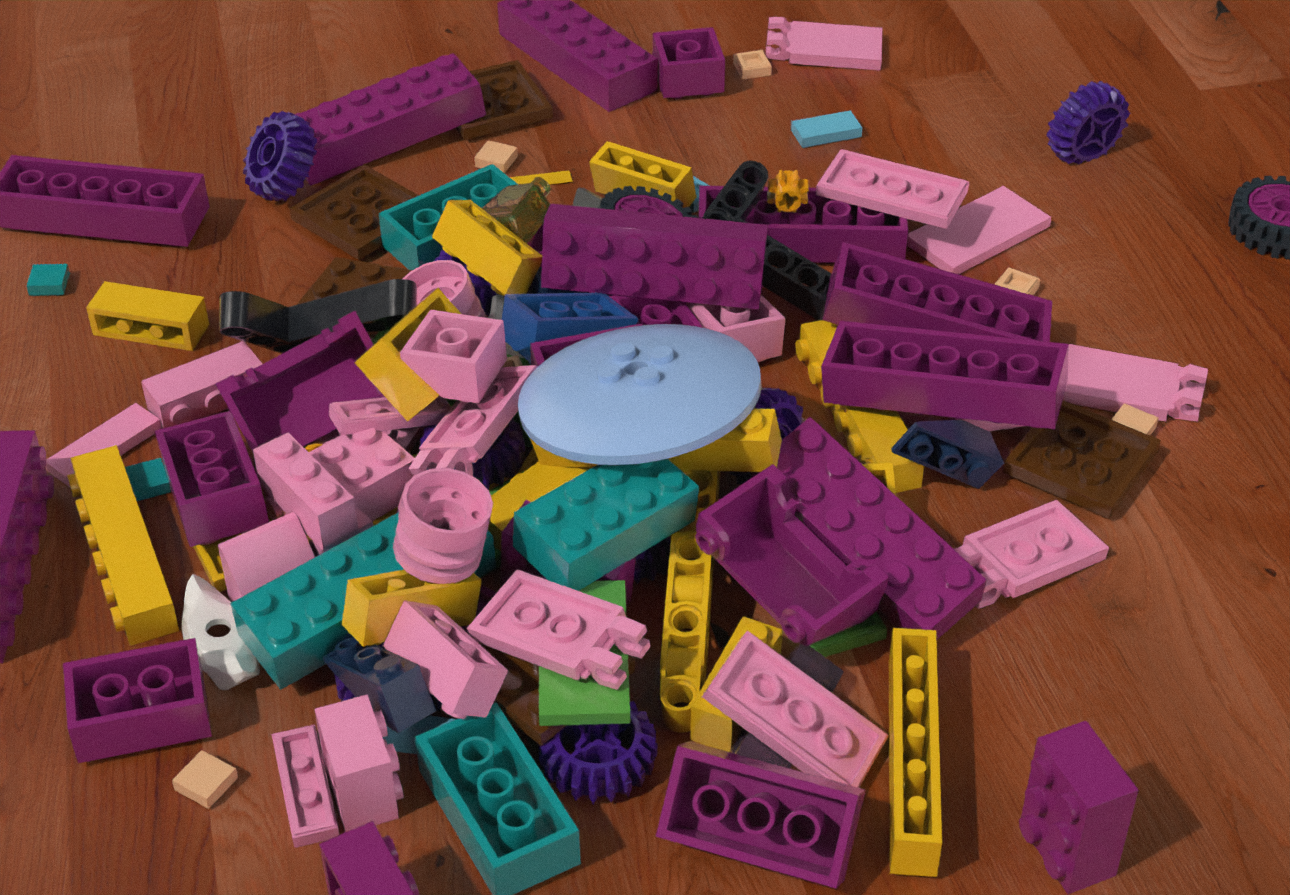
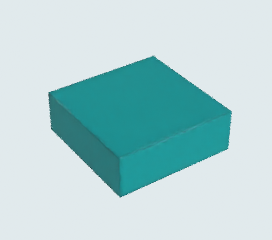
M33 264L26 285L29 296L64 295L70 275L68 264Z
M161 458L125 467L136 501L172 492Z

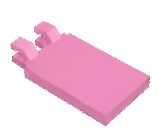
M769 17L768 29L778 28L782 31L774 32L773 30H768L766 45L776 44L780 46L779 48L766 46V57L768 59L782 61L790 59L789 64L881 70L882 28L800 21L788 22L784 17Z
M1069 344L1068 381L1063 400L1075 405L1118 412L1123 404H1127L1159 417L1158 420L1166 422L1167 415L1174 419L1198 422L1208 369L1191 364L1183 368L1178 366L1177 363Z
M537 366L502 367L479 403H465L456 400L419 447L420 452L408 468L412 475L426 471L427 467L428 469H454L455 467V470L473 476L472 463L482 459L517 413L518 399L522 386Z
M1054 500L965 536L963 545L954 550L987 579L982 600L976 605L979 609L994 604L1001 594L1005 598L1009 596L1016 598L1103 561L1107 557L1109 547L1058 500Z
M518 569L467 627L469 635L478 643L577 681L580 678L587 679L591 675L599 685L618 690L627 676L625 671L618 669L623 663L622 657L610 652L611 647L615 644L622 653L637 658H642L651 647L650 641L642 638L647 632L646 625L627 618L624 607Z

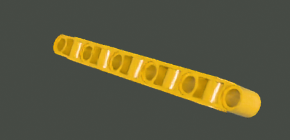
M681 470L699 486L700 492L698 494L695 521L671 535L660 660V699L663 722L667 728L679 733L691 730V706L706 681L714 557L707 555L700 549L695 535L697 534L696 524L699 513L719 500L721 471ZM687 628L693 629V630L690 631V632H682V631H680V630H682V629H687ZM679 702L688 703L685 707L678 708L673 706Z

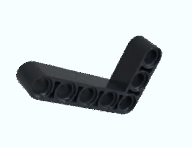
M749 160L743 162L707 208L702 218L747 223L745 220L759 202L768 180L766 167L757 161ZM767 235L762 286L815 319L823 320L831 273Z
M393 279L291 307L247 292H224L219 296V332L222 335L271 351L285 353L321 334V331L326 328L333 332L332 327L339 323L338 319L356 311L367 334L370 335L390 330L417 306V285L411 280Z

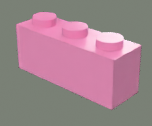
M242 341L142 380L147 409L160 419L162 429L205 418L229 409L216 383L231 375L237 377L243 374L245 378L247 377L245 370L251 367L254 369L262 365V362L246 342Z
M289 432L253 449L261 487L287 514L294 512L297 515L304 532L323 552L359 534L354 497Z
M404 600L383 645L386 650L418 664L429 693L442 703L441 708L443 711L459 719H465L467 715L486 718L508 673V670L435 605Z

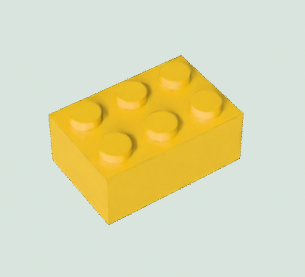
M439 288L435 289L354 362L407 422L433 402L439 394L401 360L400 351L430 310L461 314Z

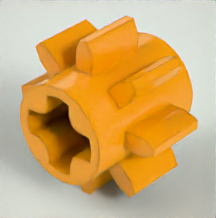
M779 170L775 179H768L767 202L775 203L778 212H797L801 203H808V179L800 180L798 170Z

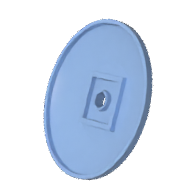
M679 324L633 326L586 338L562 349L545 360L532 372L522 386L518 399V410L521 424L527 435L537 445L557 456L578 462L602 465L647 463L694 451L716 441L736 428L757 404L762 388L761 373L758 362L751 351L739 341L723 333L707 328Z

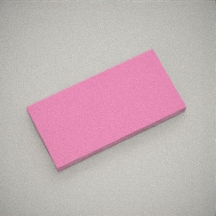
M840 149L816 185V195L947 229L968 192L969 181Z
M1002 186L958 208L947 229L926 224L908 233L907 246L939 269L960 274L1050 227L1051 217L1005 186Z
M748 630L738 641L702 695V698L802 772L858 788L861 786L889 737L887 733Z

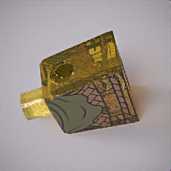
M541 177L534 178L531 183L507 186L482 209L524 242L528 243L544 223L545 215L550 206L546 196L551 192V187Z

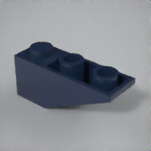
M964 420L915 422L891 448L894 454L978 489L1004 464L991 433Z
M354 637L339 642L335 646L334 651L323 656L327 666L355 697L368 694L373 711L381 710L386 727L397 733L436 712L420 667L412 661L376 644L362 646Z

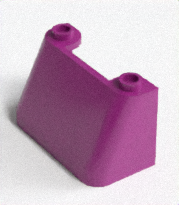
M356 311L338 319L339 323L332 327L333 332L326 328L321 331V334L254 369L251 367L245 370L247 377L244 378L243 374L237 377L231 375L216 383L252 452L253 449L288 432L304 447L336 430L337 428L329 417L330 403L385 397L354 363L373 346Z
M772 464L699 513L695 539L700 549L707 555H712L782 626L785 635L792 642H799L807 646L860 624L877 611L889 576L875 562L862 571L860 570L861 564L857 560L846 566L794 515L798 503L793 498L786 501L781 490V485L786 482L787 477Z

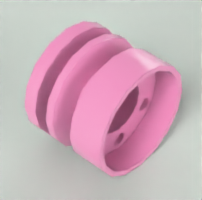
M452 260L433 261L417 267L403 278L416 283L417 305L435 289L439 288L461 314L487 318L485 311L481 307L480 300L475 295V288L469 274L460 263Z
M428 469L414 475L405 484L401 499L399 520L393 543L396 561L407 573L422 581L431 583H456L470 577L480 565L493 508L489 490L478 479L454 469Z

